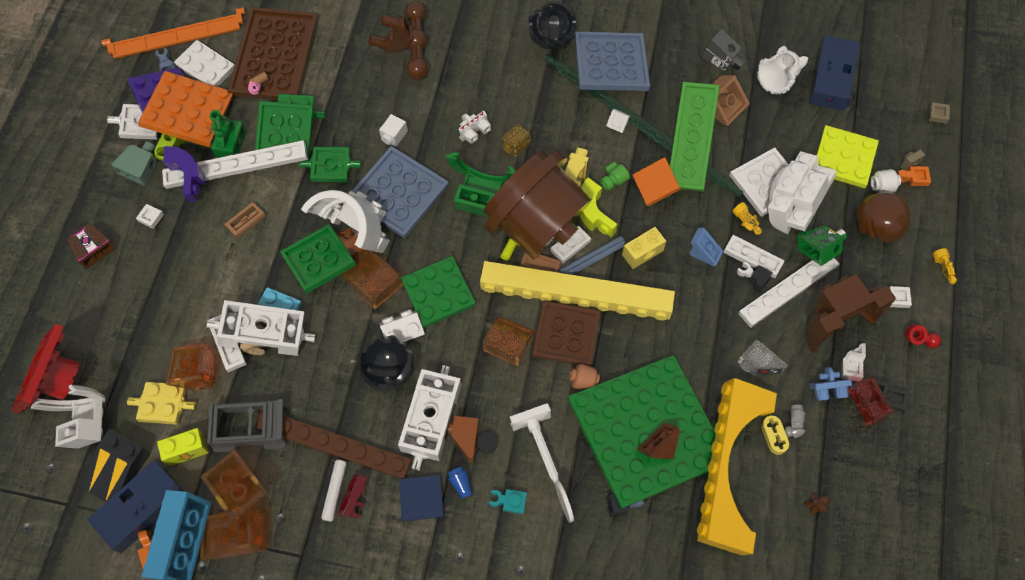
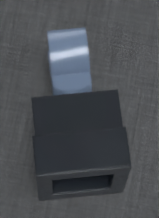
M610 494L606 498L610 517L627 514L630 508L642 507L644 505V501H640L621 509L614 494Z

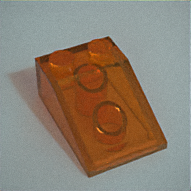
M365 249L353 257L356 266L341 274L373 309H376L403 286L401 276L388 263L372 251Z
M235 449L201 476L232 522H235L268 495L254 471Z
M247 505L208 516L201 541V561L247 556L267 551V509Z

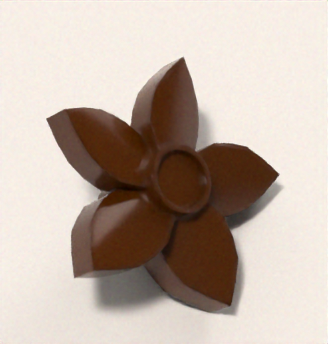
M814 493L812 495L813 501L804 502L806 507L811 508L810 512L813 515L817 511L822 513L828 512L826 505L830 499L829 497L819 498Z

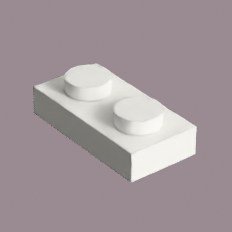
M580 226L577 227V232L563 246L557 242L551 247V252L562 263H565L591 242V238Z

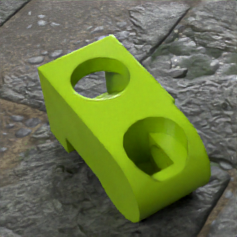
M162 133L154 151L155 158L163 161L164 146L179 148L181 144L184 145L186 140Z

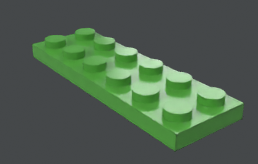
M683 82L670 167L681 189L704 192L720 85Z

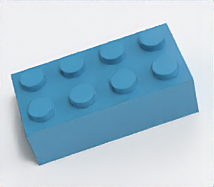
M166 490L143 568V578L150 580L192 579L212 502L189 492Z

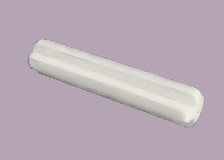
M336 460L321 517L324 521L331 522L334 519L347 465L343 460Z

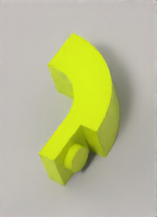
M587 177L581 189L592 201L580 214V217L590 231L593 232L598 227L601 233L612 237L616 233L617 223L598 209L596 202L601 197L602 187Z

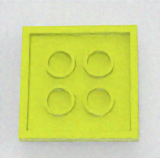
M825 125L816 154L818 156V165L836 170L834 180L866 188L879 140Z

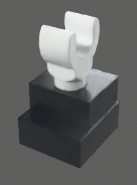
M744 261L742 267L746 268V270L743 271L738 268L737 274L743 277H750L749 283L754 285L753 290L760 294L770 281L773 272L760 265L753 271L750 264Z

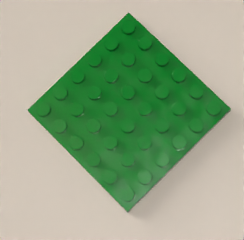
M674 355L568 396L567 400L621 509L708 473V465L712 457L711 446L715 440L716 433ZM664 422L679 428L680 434L674 459L651 458L638 452L637 448Z

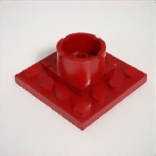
M55 323L41 339L11 412L19 414L21 411L26 410L33 402H36L40 393L62 400L67 396L70 390L69 385L73 384V377H76L80 363L59 356L60 351L54 350V348L60 345L64 337V333L61 332L64 326Z

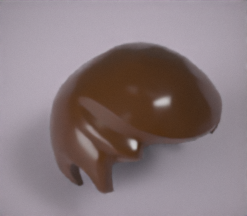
M880 192L865 198L855 212V220L858 221L860 234L868 233L872 239L878 237L884 242H894L902 238L910 227V211L907 202L901 196L890 192Z

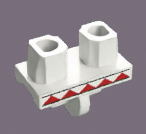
M484 111L477 116L474 114L471 116L468 114L462 115L463 122L460 123L461 127L459 128V138L462 141L467 140L473 144L478 139V134L476 133L478 130L483 134L491 131V125Z

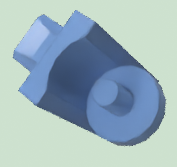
M826 367L824 373L818 375L819 380L825 379L826 382L809 383L810 389L814 390L816 400L819 401L829 399L828 389L834 388L835 398L848 397V386H852L851 380H834V378L840 377V373L833 372L831 367Z

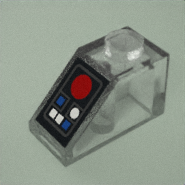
M757 339L738 360L742 369L753 375L782 374L788 366Z

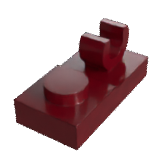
M362 475L352 476L337 515L360 518V515L355 513V507H364L362 502L356 501L366 489V477Z

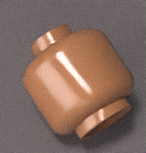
M579 364L575 369H571L569 380H571L574 389L583 391L598 385L600 375L597 374L596 368Z

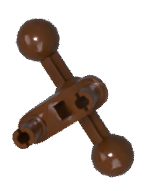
M416 1L408 4L405 10L407 19L411 21V26H409L406 18L403 16L396 18L383 14L380 25L391 27L392 29L385 38L371 34L368 45L382 48L384 52L388 53L402 49L406 50L409 47L412 50V60L407 64V73L412 79L421 80L428 73V65L422 59V49L426 47L428 40L426 34L421 31V22L425 19L427 12L425 6Z

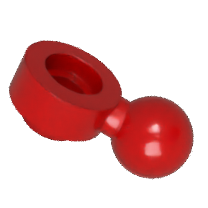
M913 324L906 330L905 336L910 343L920 345L925 342V345L929 348H937L941 344L940 336L936 333L928 334L924 326Z

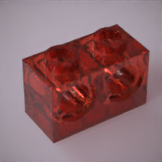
M873 376L856 382L848 390L867 427L887 419L893 413Z

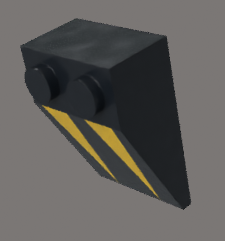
M109 429L95 450L81 488L107 502L138 474L151 453L144 447Z

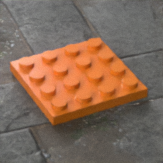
M164 71L138 121V125L142 128L211 147V143L215 138L213 133L215 130L211 129L210 112L212 110H219L221 115L225 116L234 96L233 93H228L227 89Z

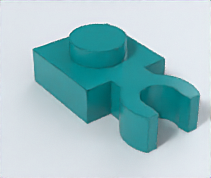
M506 489V494L502 495L498 490L491 491V495L498 497L496 502H489L491 507L504 505V512L524 515L527 492Z

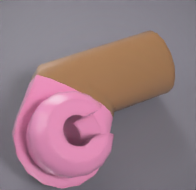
M265 72L250 79L248 86L250 93H259L261 83L268 80Z

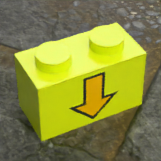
M198 428L157 441L161 461L169 467L209 453L205 434Z

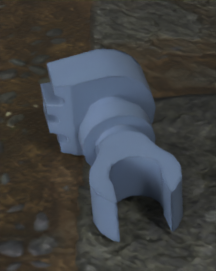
M164 48V54H159L158 50L156 51V55L160 60V71L176 68L175 64L169 60L170 54L166 48Z

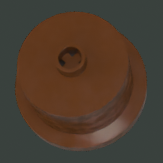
M541 150L528 159L488 202L483 211L489 217L484 225V229L492 237L503 231L535 260L556 240L563 246L577 232L578 228L573 222L586 209L592 199L562 169L567 158L559 150L549 156Z

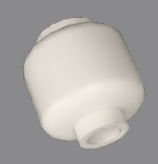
M893 169L877 171L871 177V187L877 193H894L897 191L898 186L901 185V177Z

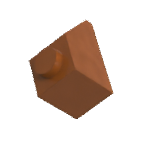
M454 416L453 422L449 423L448 434H451L453 442L470 463H474L479 420L478 418Z

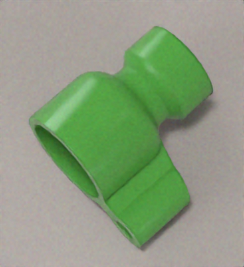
M612 162L605 167L609 176L602 177L600 184L606 191H609L614 185H622L628 181L630 175L622 164L617 165L616 162Z

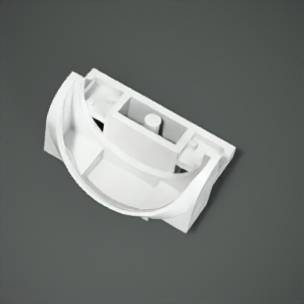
M800 151L795 161L792 160L790 164L781 169L772 183L768 213L773 227L786 234H789L791 227L805 231L836 177V170L819 166L818 156Z

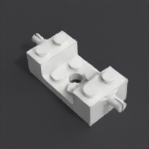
M224 300L220 321L209 319L207 321V328L218 329L217 341L219 346L238 348L239 343L278 348L279 354L298 356L302 340L314 342L315 334L304 333V311ZM262 321L267 324V327L265 329H258L255 325Z
M442 365L440 373L421 369L398 447L400 451L415 457L411 467L414 470H420L423 459L440 461L445 445V433L453 406L457 404L462 387L460 378L448 376L450 367H445V365ZM433 408L436 413L433 417H426L424 415L425 410Z

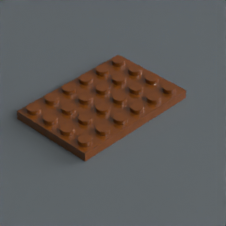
M251 7L228 87V93H233V96L278 100V94L299 95L318 21L317 13ZM265 72L268 80L261 83L259 93H250L248 90L250 79Z

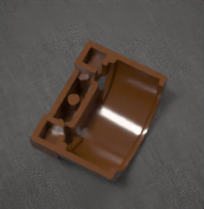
M857 274L851 277L848 275L844 276L833 286L832 284L824 286L817 298L820 304L811 315L806 328V339L812 354L819 351L820 345L824 340L833 335V331H840L845 325L844 320L858 313L870 324L877 322L896 300L889 287L885 286L881 289L876 287L870 291L866 289Z

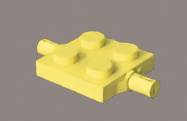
M146 382L140 398L128 397L127 400L128 406H138L136 420L147 423L178 425L179 417L184 409L196 410L197 407L196 402L185 401L187 387L182 384Z

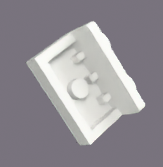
M411 309L401 312V316L393 318V316L386 317L379 324L385 340L390 339L388 336L394 335L403 343L424 335L418 314Z

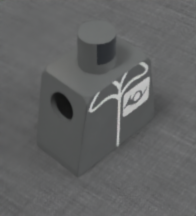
M723 29L713 37L702 55L703 59L723 71L730 65L739 70L745 63L737 56L741 51V46Z

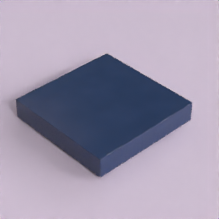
M440 475L399 479L402 522L444 518Z

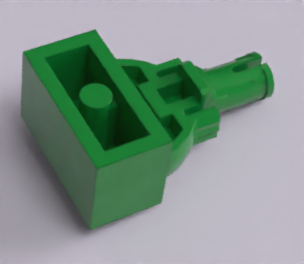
M212 110L209 117L212 121L211 129L215 130L213 131L215 139L211 143V150L215 157L221 158L239 154L247 132L243 122L229 120L226 116H222L219 110Z

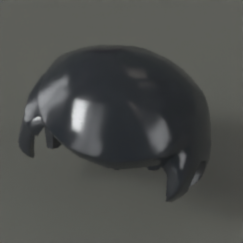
M549 2L540 10L536 9L534 15H530L528 18L529 34L532 41L544 49L556 50L563 48L574 38L577 29L575 13L561 2Z
M394 335L388 336L390 339L387 340L375 339L373 344L366 348V352L361 353L359 356V369L362 378L371 388L377 391L386 392L399 388L411 378L415 369L412 351L407 349L406 343H401Z

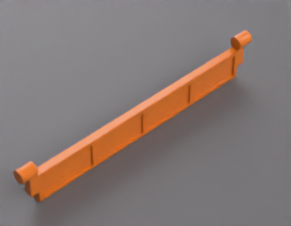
M244 7L235 9L236 14L118 42L112 43L110 38L101 40L103 47L107 46L109 55L113 54L114 59L241 30L240 24H244L242 15L246 14Z

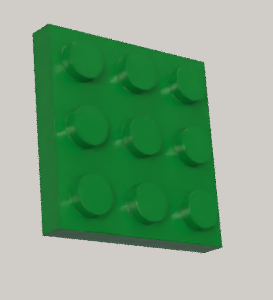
M259 101L255 150L304 140L309 160L314 106Z
M330 224L280 251L306 294L356 266L355 261Z
M453 256L401 277L402 284L418 314L423 328L476 306V302Z

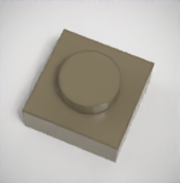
M932 102L929 106V121L947 124L950 117V105Z
M921 149L915 153L910 152L903 158L904 162L900 168L907 171L910 166H917L925 154Z

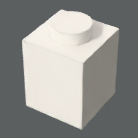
M391 114L379 131L384 143L397 147L408 132L406 121Z

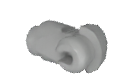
M793 405L790 407L792 426H786L785 433L787 437L799 438L806 431L804 430L806 413L802 405Z

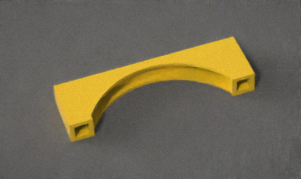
M733 378L724 382L721 388L722 399L718 407V422L714 429L716 433L715 440L711 446L712 457L708 465V480L704 487L705 498L701 506L702 515L697 528V541L735 554L750 555L754 551L756 533L752 532L746 525L734 503L728 480L729 456L736 437L746 424L759 415L766 416L774 413L777 393Z

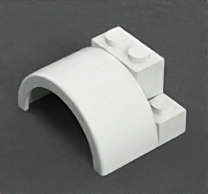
M337 190L323 191L312 196L301 208L305 213L316 214L324 219L328 218L333 224L339 225L343 221L357 230L359 233L354 245L361 249L383 253L390 242L385 237L386 234L381 231L380 225L386 211L381 209L382 205L374 200L372 202L367 200L368 196L360 191L357 193L352 191L345 193Z

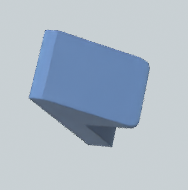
M698 228L690 242L693 245L690 251L691 256L712 266L717 265L724 251L705 228Z

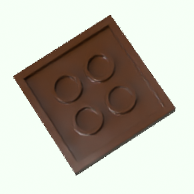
M543 301L532 357L573 365L584 364L591 366L600 311Z

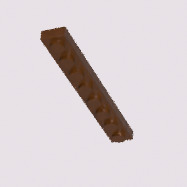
M263 409L254 425V428L262 431ZM283 416L282 436L286 440L399 479L406 478L412 463L411 459Z

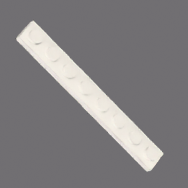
M303 140L197 163L203 170L205 181L304 161L308 160L306 143ZM168 168L162 170L163 186L166 189L184 184V173L182 171H170Z

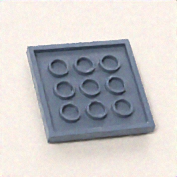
M575 32L579 89L649 91L650 81L643 33Z
M391 146L352 192L357 193L360 191L368 196L367 200L370 202L374 200L382 205L381 209L386 211L380 223L405 239L448 188L449 182Z

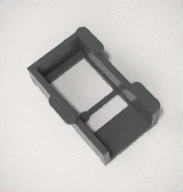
M283 399L278 401L228 404L212 403L209 407L207 443L216 453L233 452L236 447L264 445V448L267 450L283 449L286 447V439L282 436L283 409H287V405ZM263 409L262 435H252V414ZM248 412V436L218 437L219 413Z

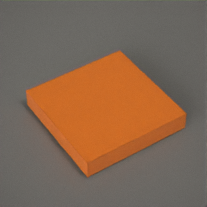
M665 157L633 174L648 207L681 190Z

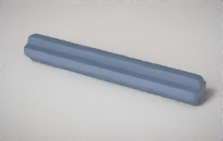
M619 236L561 268L559 273L573 275L624 247L626 242L622 236Z

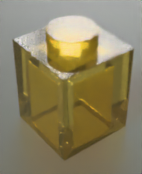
M519 123L502 136L504 150L511 153L514 157L531 144V135Z

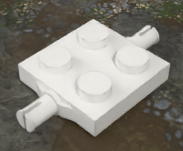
M123 104L119 117L108 116L107 118L108 124H119L120 138L157 140L158 132L139 127L138 121L142 112L138 105Z

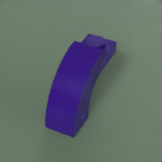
M164 146L163 163L170 171L177 170L184 173L183 195L190 202H197V197L200 194L199 185L205 184L203 170L185 150L173 146Z

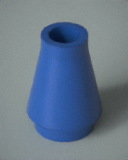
M463 466L448 473V480L461 499L473 494L467 470H464Z

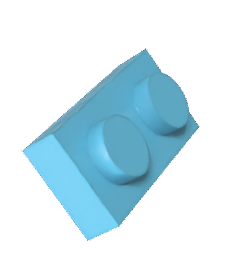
M267 287L258 305L298 311L302 303L300 300Z

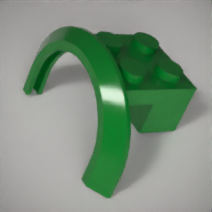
M457 152L446 155L448 164L454 170L466 176L464 184H459L454 198L456 209L488 217L483 212L486 205L501 186L516 172L515 169L508 166L509 171L506 172L507 175L505 176L488 175L466 165Z

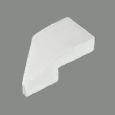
M865 343L860 344L855 350L849 351L842 359L841 379L862 381L863 361L866 358Z

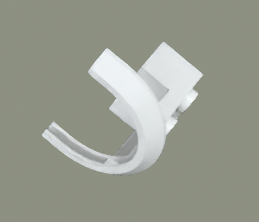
M69 385L71 391L68 394L89 398L68 401L37 398L36 402L32 404L31 409L72 411V421L56 426L55 447L79 449L101 441L103 429L101 428L102 404L105 402V396L97 390L89 387Z

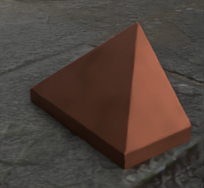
M664 422L637 450L651 458L674 459L680 430Z

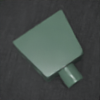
M146 142L142 148L130 145L111 166L118 175L146 187L158 164V161L152 154L156 147L150 142Z

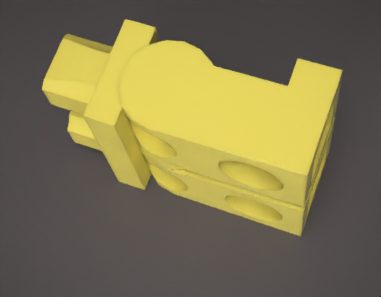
M578 147L576 153L570 154L565 172L581 187L583 179L587 175L589 157H587L588 150Z

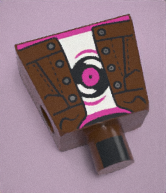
M77 223L71 228L74 234L68 238V242L77 261L85 269H88L116 249L110 240L91 224L83 227L82 224Z

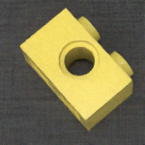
M654 227L625 244L622 256L634 269L663 252L666 240L657 228Z

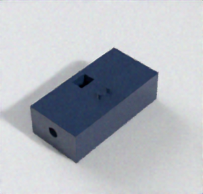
M824 35L818 51L809 104L841 111L845 110L851 96L860 42Z
M153 460L93 513L87 521L112 550L122 554L139 539V532L150 529L157 522L166 490L186 491L161 464Z

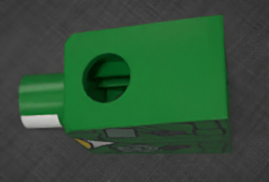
M821 226L797 234L798 250L822 266L842 253L843 240H846L847 235L842 229L835 232L827 226Z

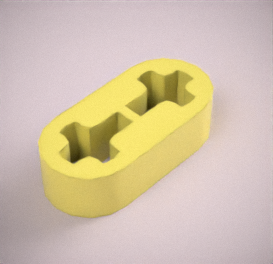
M773 415L768 416L762 422V431L770 451L773 454L781 455L788 449L789 441L780 419ZM769 421L771 424H776L774 432L771 427H767ZM777 440L779 443H783L781 449L778 446H774Z

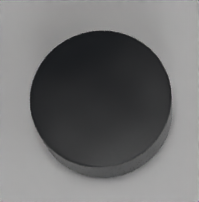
M484 432L478 437L477 446L481 452L489 454L496 450L498 443L493 433Z

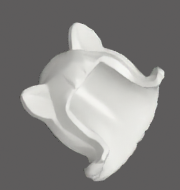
M786 46L780 47L776 55L769 59L760 60L759 71L757 72L760 85H762L765 91H770L771 94L786 93L795 83V79L801 69L807 64L808 57H799L794 52L787 50Z

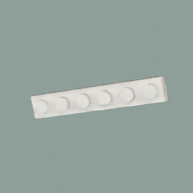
M833 258L820 266L812 260L741 309L738 314L752 328L839 266V263Z

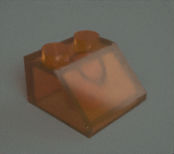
M499 317L491 325L483 341V350L519 366L535 331Z
M206 342L173 347L165 384L196 391L213 388L219 352Z

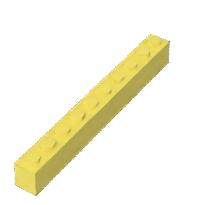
M484 261L480 279L481 289L488 293L501 292L507 296L519 295L525 299L538 298L542 301H556L564 305L575 304L582 308L594 307L600 311L612 310L619 314L631 313L636 314L638 317H655L657 320H670L675 291L488 261Z

